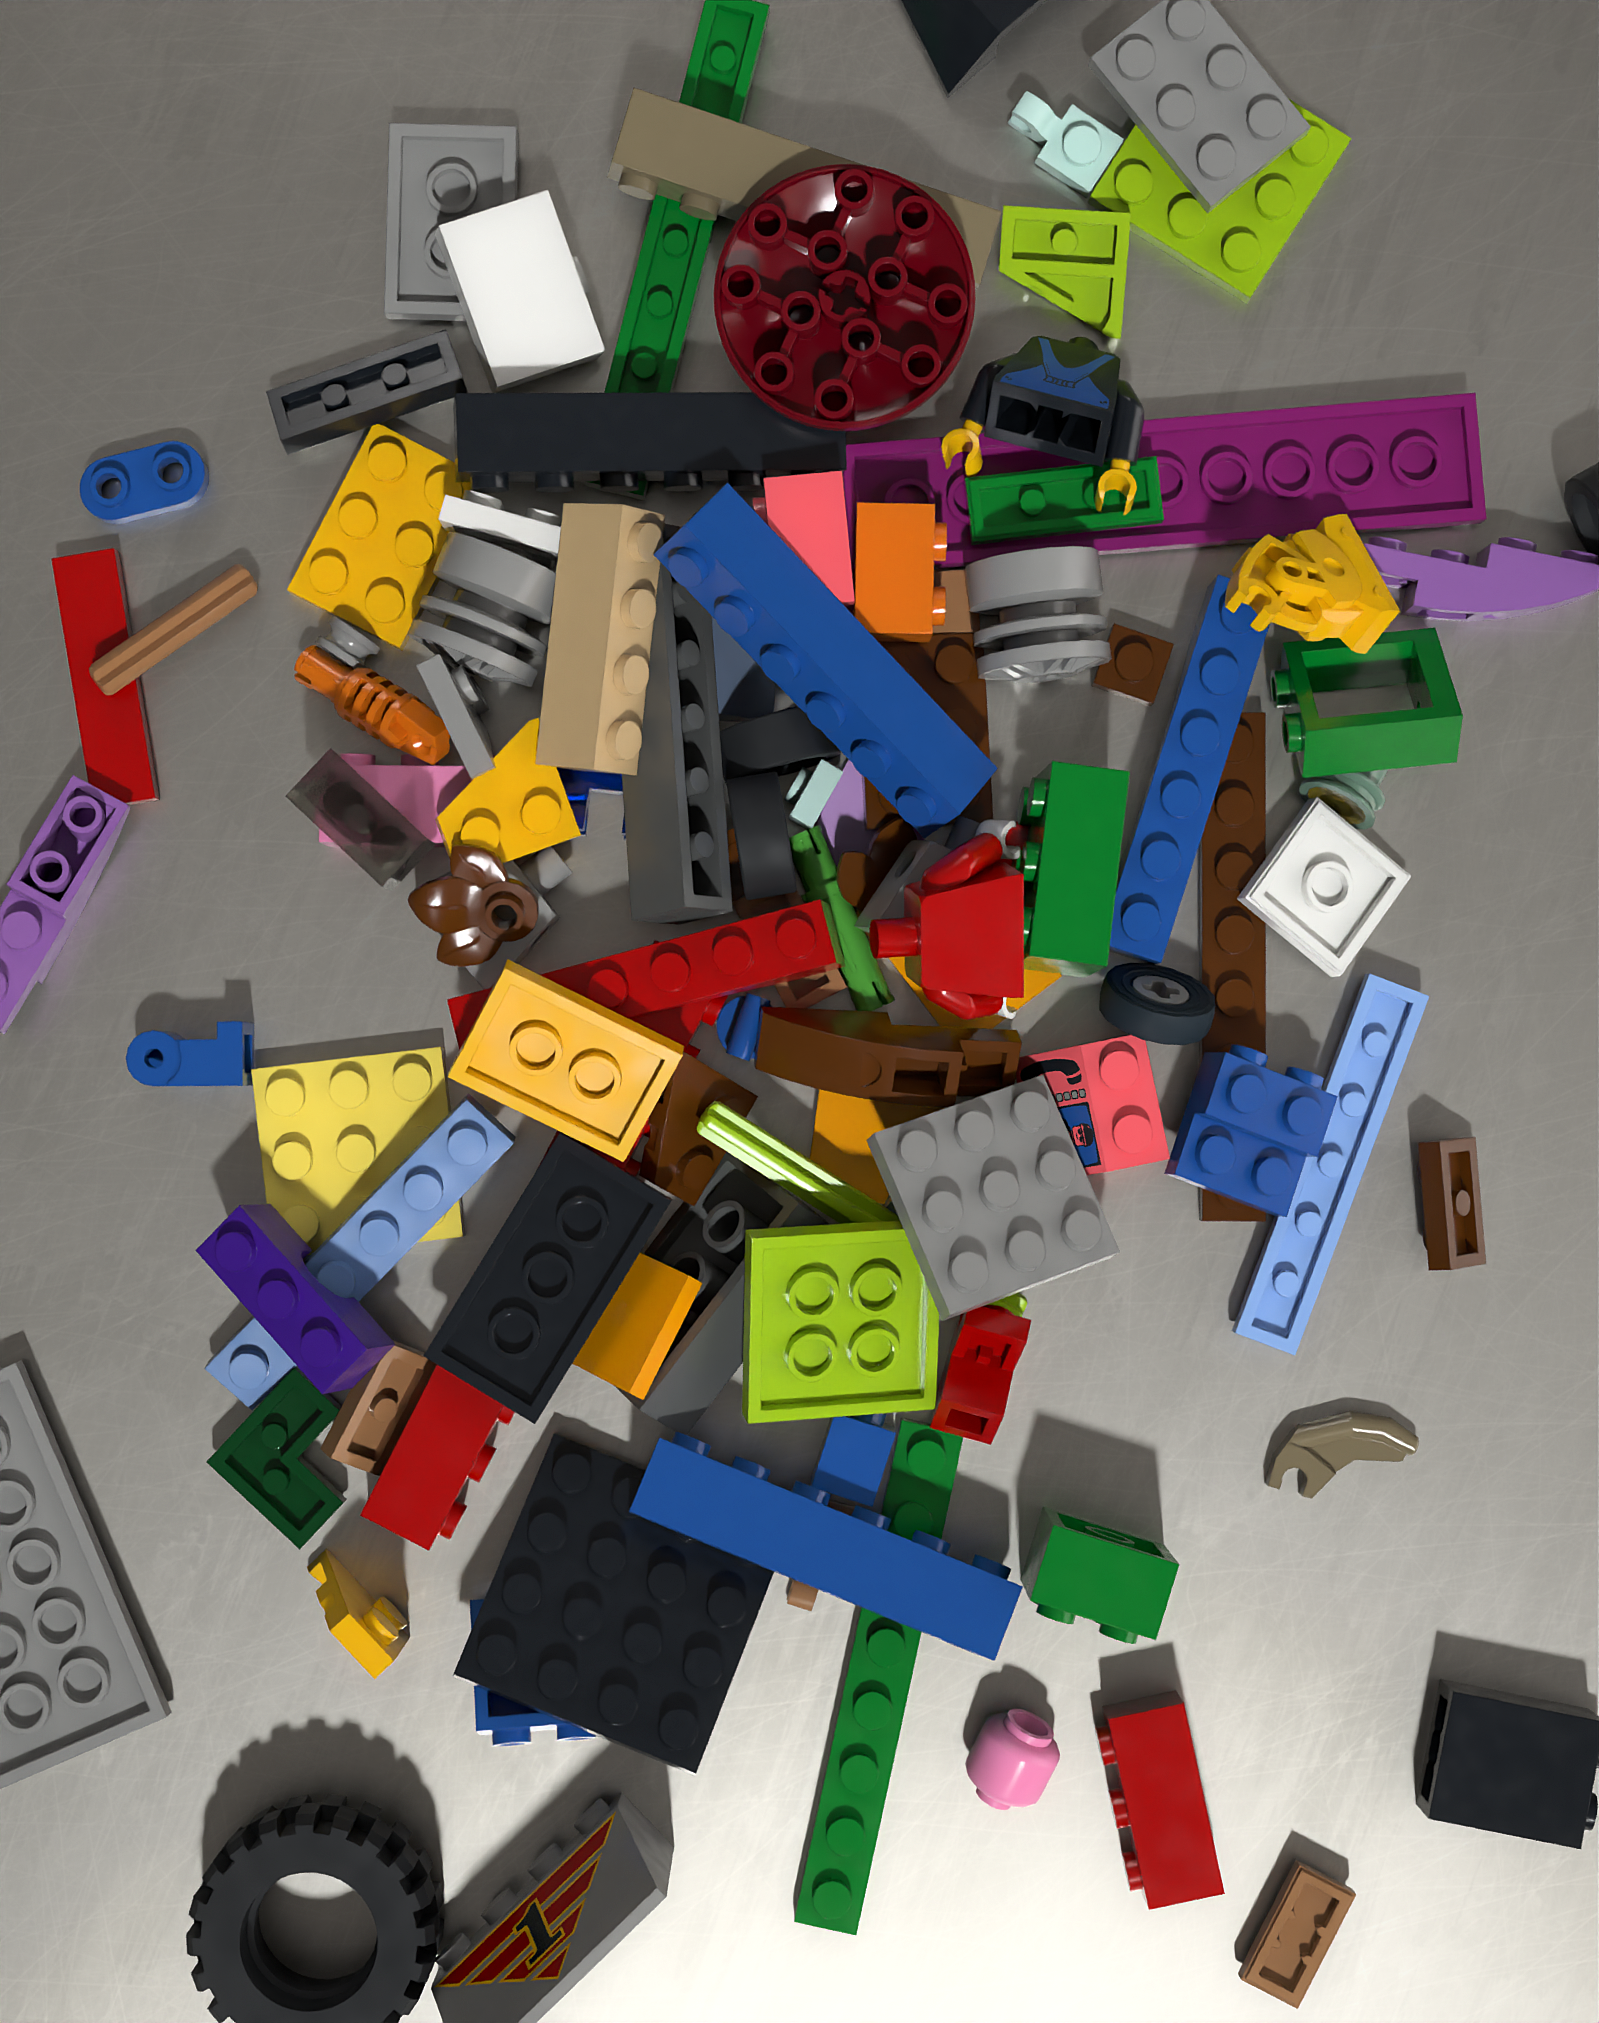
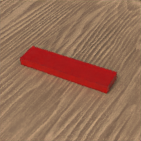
M115 548L51 558L88 783L127 805L160 800L140 677H137L113 695H106L99 689L89 673L92 663L133 636L119 551Z

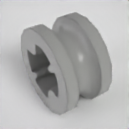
M332 616L328 622L331 625V632L325 637L319 636L315 643L349 667L354 669L367 668L365 666L366 657L370 654L377 655L381 648L343 621Z

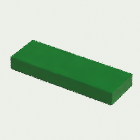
M1157 456L1138 458L1137 465L1130 466L1129 473L1133 475L1136 481L1137 490L1131 510L1124 516L1123 511L1126 498L1124 494L1117 490L1105 492L1101 512L1095 507L1094 498L1100 477L1110 470L1111 463L1104 462L1102 467L1083 464L965 478L964 487L971 545L1161 524L1164 520Z

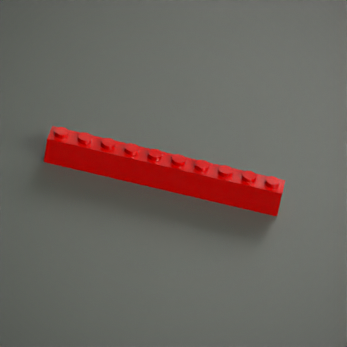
M729 995L631 1020L683 1045L684 1052L697 1059L701 1049L691 1045V1042L702 1022L713 1027ZM665 1089L662 1092L660 1098L664 1097ZM649 1118L624 1162L581 1141L578 1142L637 1177L641 1162L633 1159V1156L643 1136L650 1137ZM556 1131L543 1159L545 1158L554 1141L558 1137L560 1131ZM437 1365L360 1516L428 1551L437 1541L439 1535L450 1540L467 1509V1505L457 1500L468 1478L480 1483L497 1448L487 1444L497 1421L509 1426L516 1412Z

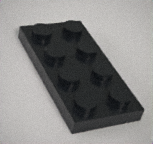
M560 1132L423 1356L535 1424L673 1199L570 1136Z

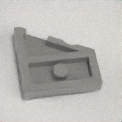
M440 654L416 665L470 778L474 779L496 768L489 734L480 716L489 711V707L474 677H469L463 665L454 669Z

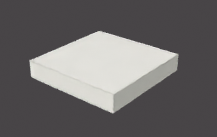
M1315 797L1306 801L1237 897V900L1330 977H1340L1411 878V875L1322 800Z

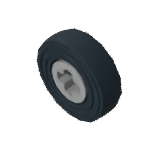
M1126 963L1116 965L1107 972L1100 991L1099 1010L1109 1023L1121 1031L1142 1040L1165 1045H1187L1199 1042L1209 1032L1215 1014V996L1207 986L1192 976L1175 969L1150 963Z

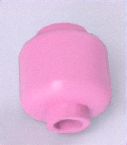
M1011 1709L1008 1713L995 1714L987 1719L965 1762L968 1777L977 1787L976 1793L983 1802L1000 1810H1008L1011 1806L1023 1808L1037 1803L1060 1760L1058 1745L1053 1739V1729L1047 1722L1037 1715L1022 1709Z

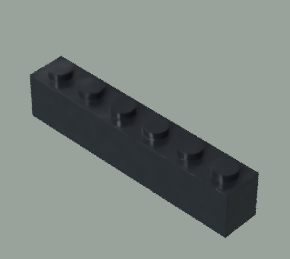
M752 392L455 393L456 482H470V491L479 493L509 491V482H535V490L539 492H567L574 490V481H600V490L607 492L638 490V481H664V490L696 491L703 488L702 480H728V483L735 491H755L764 489V478L842 471L843 474L847 470L846 431L823 430L795 422L774 411Z

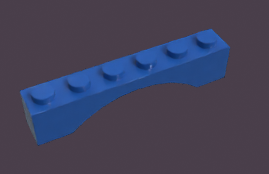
M1217 575L1207 587L1189 643L1182 675L1161 747L1118 870L1109 951L1153 965L1162 962L1269 629L1268 625L1265 630L1258 632L1250 626L1257 616V613L1251 606L1241 603L1234 613L1225 607L1226 589L1230 578L1222 575Z

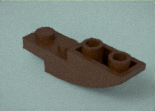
M761 1006L754 1066L757 1070L788 1081L846 1096L887 1103L948 1108L955 1105L956 1096L980 1097L1014 1085L1022 1041L1018 1031L1010 1029L891 1024L888 1012Z

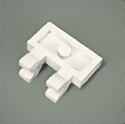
M465 490L463 499L445 494L438 520L446 531L463 534L493 545L524 552L527 555V559L550 570L553 569L554 562H557L562 517L535 508H527L525 517L504 511L505 507L502 505L501 500L470 490Z

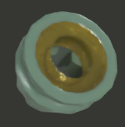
M1389 769L1310 777V779L1301 783L1299 792L1305 802L1310 798L1318 797L1355 829L1365 830L1374 825L1376 819L1374 812L1382 809L1386 801L1379 786Z

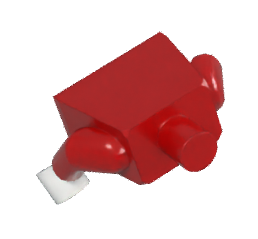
M990 819L980 823L975 837L959 845L924 870L921 881L905 886L903 918L873 919L870 922L869 940L872 956L875 959L905 957L906 976L922 988L926 999L964 1020L994 1014L1013 1019L1017 1014V1009L1007 1006L1006 999L1024 998V874L1005 862L996 863L1000 859H1018L1021 856V848L1019 846H1006L1005 844L1008 830L1017 826L1015 820Z

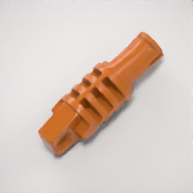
M317 645L307 647L298 657L294 668L297 671L294 675L295 680L330 699L334 703L337 714L342 719L352 722L355 727L366 731L373 738L380 739L386 746L397 748L431 765H434L449 753L450 734L443 720L417 696L408 693L398 685H394L389 679L380 676L370 668L354 669L345 665Z

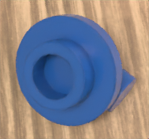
M746 993V996L737 997L724 1006L718 1016L717 1034L727 1054L747 1061L754 1059L761 1006L773 1007L770 1004V1000Z

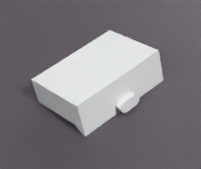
M548 190L438 226L435 237L492 393L578 364L597 360L604 353L605 348L585 295L589 293L587 280L578 257L571 256Z

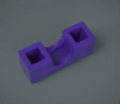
M271 1204L239 1205L195 1250L321 1394L352 1389L395 1346L394 1341L354 1297L343 1298L334 1294L310 1273L303 1259L312 1249Z

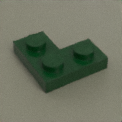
M296 1366L207 1460V1463L300 1550L347 1498L301 1456L335 1420L342 1406L328 1393L321 1394Z

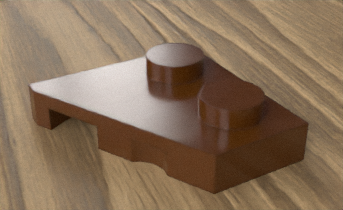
M683 1051V1056L665 1087L664 1098H659L650 1114L648 1122L650 1125V1137L644 1146L639 1176L695 1207L726 1153L724 1149L700 1135L696 1130L701 1115L711 1103L720 1101L746 1118L758 1096Z

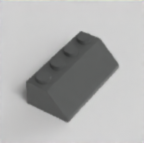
M726 1151L695 1207L684 1201L643 1253L702 1282V1285L644 1400L618 1387L616 1388L643 1413L673 1431L687 1435L743 1363L745 1230L830 1225V1223L790 1191Z

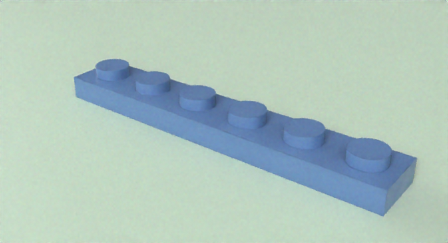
M468 1093L304 1262L305 1266L328 1290L343 1298L354 1297L359 1302L514 1144L516 1136ZM252 1315L214 1354L204 1369L248 1408L253 1410L297 1365Z

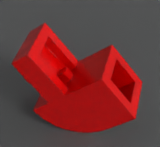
M997 1305L981 1306L959 1315L936 1396V1409H933L929 1428L989 1445L992 1444L1005 1414L1014 1369L1027 1343L1031 1325L1030 1319L1016 1316L1008 1309Z

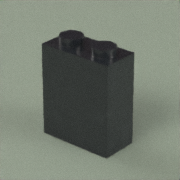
M1440 1679L1416 1805L1431 1820L1581 1849L1584 1831H1592L1598 1810L1597 1796L1595 1793H1592L1596 1769L1599 1768V1716L1588 1708Z

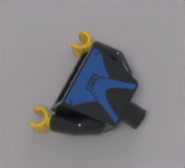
M1035 336L1018 353H1013L987 363L978 372L959 417L964 422L962 428L950 431L942 440L941 448L945 468L949 469L955 454L967 451L970 453L965 463L966 475L969 478L977 475L983 464L978 439L982 430H985L984 437L1100 467L1107 461L1111 463L1110 470L1100 477L1094 498L1095 507L1101 512L1105 492L1117 490L1124 494L1126 498L1123 511L1124 516L1130 512L1137 490L1136 481L1133 475L1129 473L1130 466H1136L1144 425V408L1130 383L1119 379L1121 359L1115 354L1100 351L1098 346L1086 337H1075L1068 342L1045 336Z

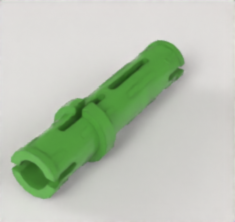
M818 825L808 831L805 830L789 837L793 863L806 892L801 895L804 903L821 899L830 905L846 966L838 969L856 1008L855 1011H873L895 1001V998L889 990L877 959L872 956L870 943L865 932L855 927L858 917L854 906L847 902L839 892L836 881L837 866L822 833L821 825Z

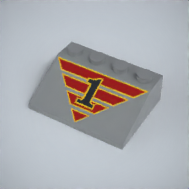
M622 1792L608 1805L602 1798L592 1804L574 1824L579 1833L562 1850L556 1843L549 1846L527 1870L533 1878L515 1894L510 1888L505 1889L484 1910L481 1917L486 1923L470 1939L463 1932L460 1933L436 1957L435 1962L440 1968L436 1973L431 1990L443 2023H537L667 1897L674 1846Z

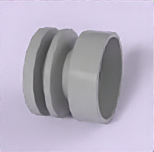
M448 532L433 573L441 581L456 589L453 600L423 595L420 606L444 619V623L440 627L413 619L407 635L426 646L435 655L440 654L451 666L457 668L463 665L466 672L493 682H515L532 687L538 670L513 656L516 650L534 656H545L548 649L547 645L524 629L528 620L551 624L556 572L496 545L463 534Z
M1065 546L1024 550L978 560L965 567L970 612L983 615H999L1000 619L999 624L984 628L973 635L975 647L1003 648V651L988 654L977 659L978 678L985 680H1008L1014 683L1046 682L1075 676L1087 668L1108 663L1112 659L1109 642L1102 640H1080L1082 637L1106 630L1108 627L1107 618L1098 614L1076 612V605L1092 600L1103 593L1097 549L1082 546Z

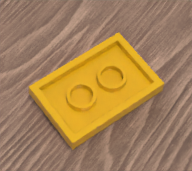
M381 424L373 425L287 591L403 651L410 638L407 634L413 619L419 620L424 611L420 606L422 596H432L440 581L434 575L433 569L449 532L443 528L438 520L445 494L463 499L465 490H470V482H456L455 462Z
M507 959L450 1068L448 1078L624 1162L680 1062L684 1046Z

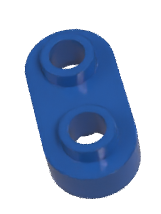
M178 441L163 442L96 460L87 467L82 475L80 496L85 507L98 519L109 524H124L194 505L207 491L209 470L204 459L191 446ZM171 463L182 464L183 474L181 478L174 483L164 482L163 471L165 467ZM111 478L119 479L121 482L119 494L114 498H103L101 489L104 482Z

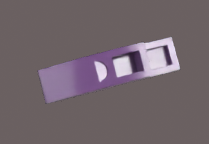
M1375 536L1369 538L1368 544L1363 543L1386 586L1405 590L1401 615L1449 621L1500 620L1544 612L1570 604L1599 591V556L1577 550H1563L1560 557L1536 552L1537 544L1525 539L1499 538L1498 544L1490 543L1477 553L1475 566L1468 564L1470 558L1468 555L1456 551L1435 549L1431 551L1430 556L1406 552L1407 544L1393 538Z
M72 775L6 885L11 890L0 906V1033L4 1035L35 983H43L60 954L107 864L131 809L124 802Z

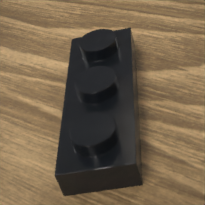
M445 329L268 390L266 393L280 441L287 455L454 398L455 393H468L453 345Z

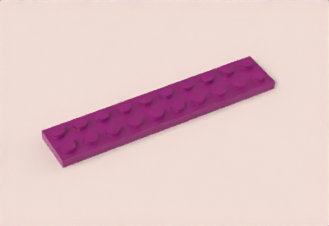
M1476 393L1144 420L1138 458L1157 456L1164 520L1161 524L971 545L964 487L965 478H969L966 475L965 463L970 452L962 451L955 454L949 469H946L941 448L944 437L846 445L847 470L842 474L852 575H854L857 502L935 504V522L947 523L946 561H934V569L964 567L978 560L997 555L1048 547H1092L1098 550L1099 555L1254 543L1261 540L1267 534L1278 540H1284L1288 534L1316 529L1323 518L1337 514H1347L1357 534L1481 524L1487 519ZM981 433L978 439L983 464L981 470L973 477L1088 463L984 437V433Z

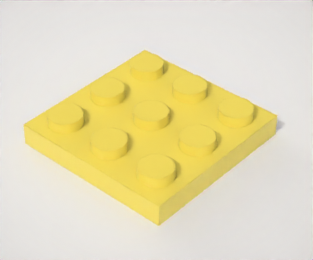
M444 1047L251 1069L266 1204H271L312 1249L308 1254L312 1255L451 1112ZM462 1198L418 1242L466 1236Z

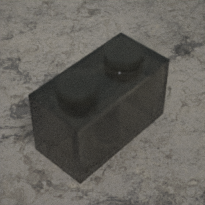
M332 748L321 757L285 796L381 887L393 891L436 845L355 767Z

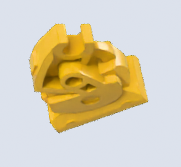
M1337 514L1323 518L1316 529L1288 534L1283 542L1269 534L1264 536L1253 548L1249 547L1232 568L1233 575L1228 582L1225 597V607L1232 613L1237 610L1241 603L1252 607L1257 616L1250 626L1258 632L1265 630L1273 622L1297 631L1306 641L1340 638L1350 650L1360 654L1368 652L1400 612L1347 514Z

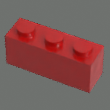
M1174 1690L1102 1706L1106 1725L1095 1727V1734L1103 1766L1114 1764L1119 1788L1108 1790L1116 1829L1128 1827L1133 1851L1121 1853L1130 1892L1141 1890L1149 1910L1225 1894L1185 1705L1178 1692Z

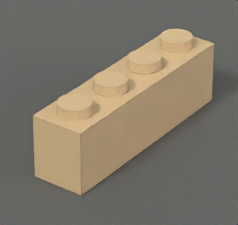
M563 504L535 764L580 771L637 776L660 561L653 554L663 546L664 514L623 504Z

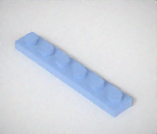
M1365 974L1322 1088L1323 1091L1338 1097L1318 1157H1306L1287 1217L1274 1216L1232 1328L1234 1333L1296 1355L1429 999L1428 995L1373 974Z

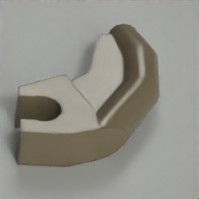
M1347 1411L1301 1423L1289 1432L1272 1454L1264 1483L1269 1487L1280 1489L1284 1473L1288 1469L1299 1468L1303 1474V1481L1298 1493L1303 1497L1312 1499L1333 1478L1338 1470L1354 1460L1403 1461L1406 1455L1412 1456L1416 1453L1419 1446V1438L1391 1417L1355 1411Z

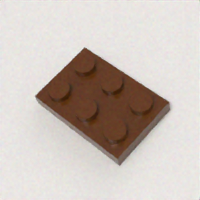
M974 633L932 635L930 642L878 641L990 759L986 680L978 678L976 667L977 659L984 656V648L974 646ZM862 775L865 831L878 830L887 822L901 817L897 809ZM991 777L958 816L978 823H982L985 820H993ZM955 817L942 827L954 826L957 817Z

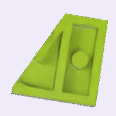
M1003 205L999 271L1110 338L1121 339L1131 213Z

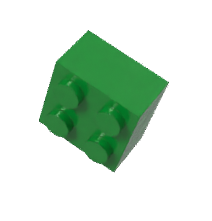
M1043 1507L1020 1580L1029 1600L1038 1605L1036 1609L1038 1614L1066 1624H1074L1077 1615L1100 1624L1098 1631L1105 1636L1125 1643L1136 1644L1138 1635L1153 1640L1157 1639L1180 1564L1164 1544Z

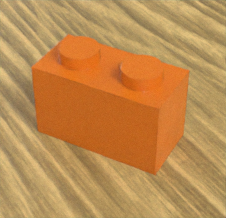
M857 502L855 519L854 617L877 641L930 642L933 626H944L946 589L945 587L933 586L934 561H946L947 523L935 522V504Z

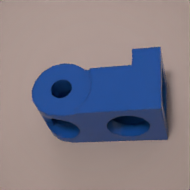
M217 1022V1039L186 1040L179 1034L169 1031L152 1030L143 1032L133 1039L127 1049L126 1063L128 1070L134 1079L149 1086H253L251 1069H255L254 1022Z

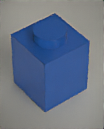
M887 1413L830 1417L811 1476V1486L824 1492L873 1507L896 1435L894 1425L884 1423Z

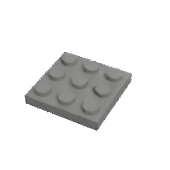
M1044 1075L878 1131L866 1140L942 1321L1110 1259L1120 1252Z

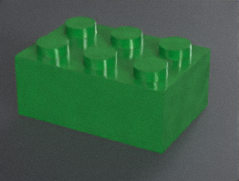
M1052 761L1036 777H1032L1030 787H1022L1018 804L1017 823L1018 825L1029 826L1027 841L1024 842L1021 850V856L1018 859H1012L1011 867L1024 874V969L1085 978L1107 967L1130 771Z

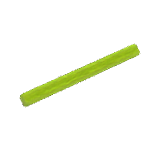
M720 1101L711 1103L701 1115L696 1127L700 1135L838 1223L900 1220L898 1215ZM1016 1293L987 1305L1004 1307L1014 1315L1022 1317L1027 1305V1299L1022 1294Z

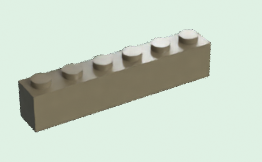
M633 87L607 178L618 181L619 190L639 199L654 200L657 194L681 202L680 210L699 219L716 220L717 215L738 221L746 209L765 191L796 173L826 165L863 164ZM908 180L924 190L940 204L959 230L972 263L976 290L982 281L1002 211Z

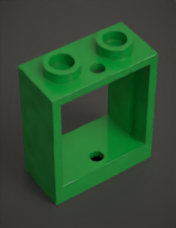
M1435 627L1384 632L1366 654L1350 650L1340 638L1282 643L1281 669L1272 670L1270 675L1271 696L1274 708H1284L1285 714L1282 716L1283 744L1286 753L1296 752L1302 778L1457 763L1463 714ZM1407 683L1414 709L1319 718L1313 693Z

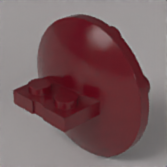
M835 164L808 169L780 181L759 196L741 215L731 230L719 258L714 284V312L717 329L727 357L739 378L754 395L777 413L806 426L833 431H858L891 423L916 410L934 396L951 376L965 351L973 324L976 300L973 267L967 247L954 222L940 204L917 185L897 174L875 167L855 164Z

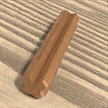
M235 564L92 663L89 668L91 678L103 693L113 695L255 596L258 586L253 576L243 565Z

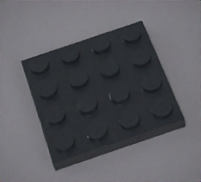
M554 1433L455 1668L453 1677L686 1773L695 1775L774 1572L630 1513V1507L645 1470Z

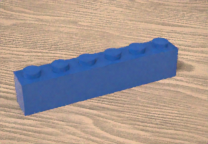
M726 483L653 554L668 569L672 577L684 586L709 612L718 625L726 633L730 634L762 668L766 676L774 681L807 715L811 723L835 744L853 763L855 769L877 788L897 809L900 816L911 824L924 839L960 815L998 769L729 483Z
M675 1432L671 1442L662 1438L658 1439L630 1507V1513L973 1654L995 1661L1023 1586L1008 1581L1011 1568L976 1554L971 1565L947 1556L951 1547L950 1543L915 1530L912 1540L887 1531L891 1519L855 1505L851 1516L827 1506L831 1498L830 1494L802 1482L795 1481L791 1491L767 1482L771 1473L770 1469L741 1457L735 1456L731 1467L707 1457L711 1445L688 1435Z

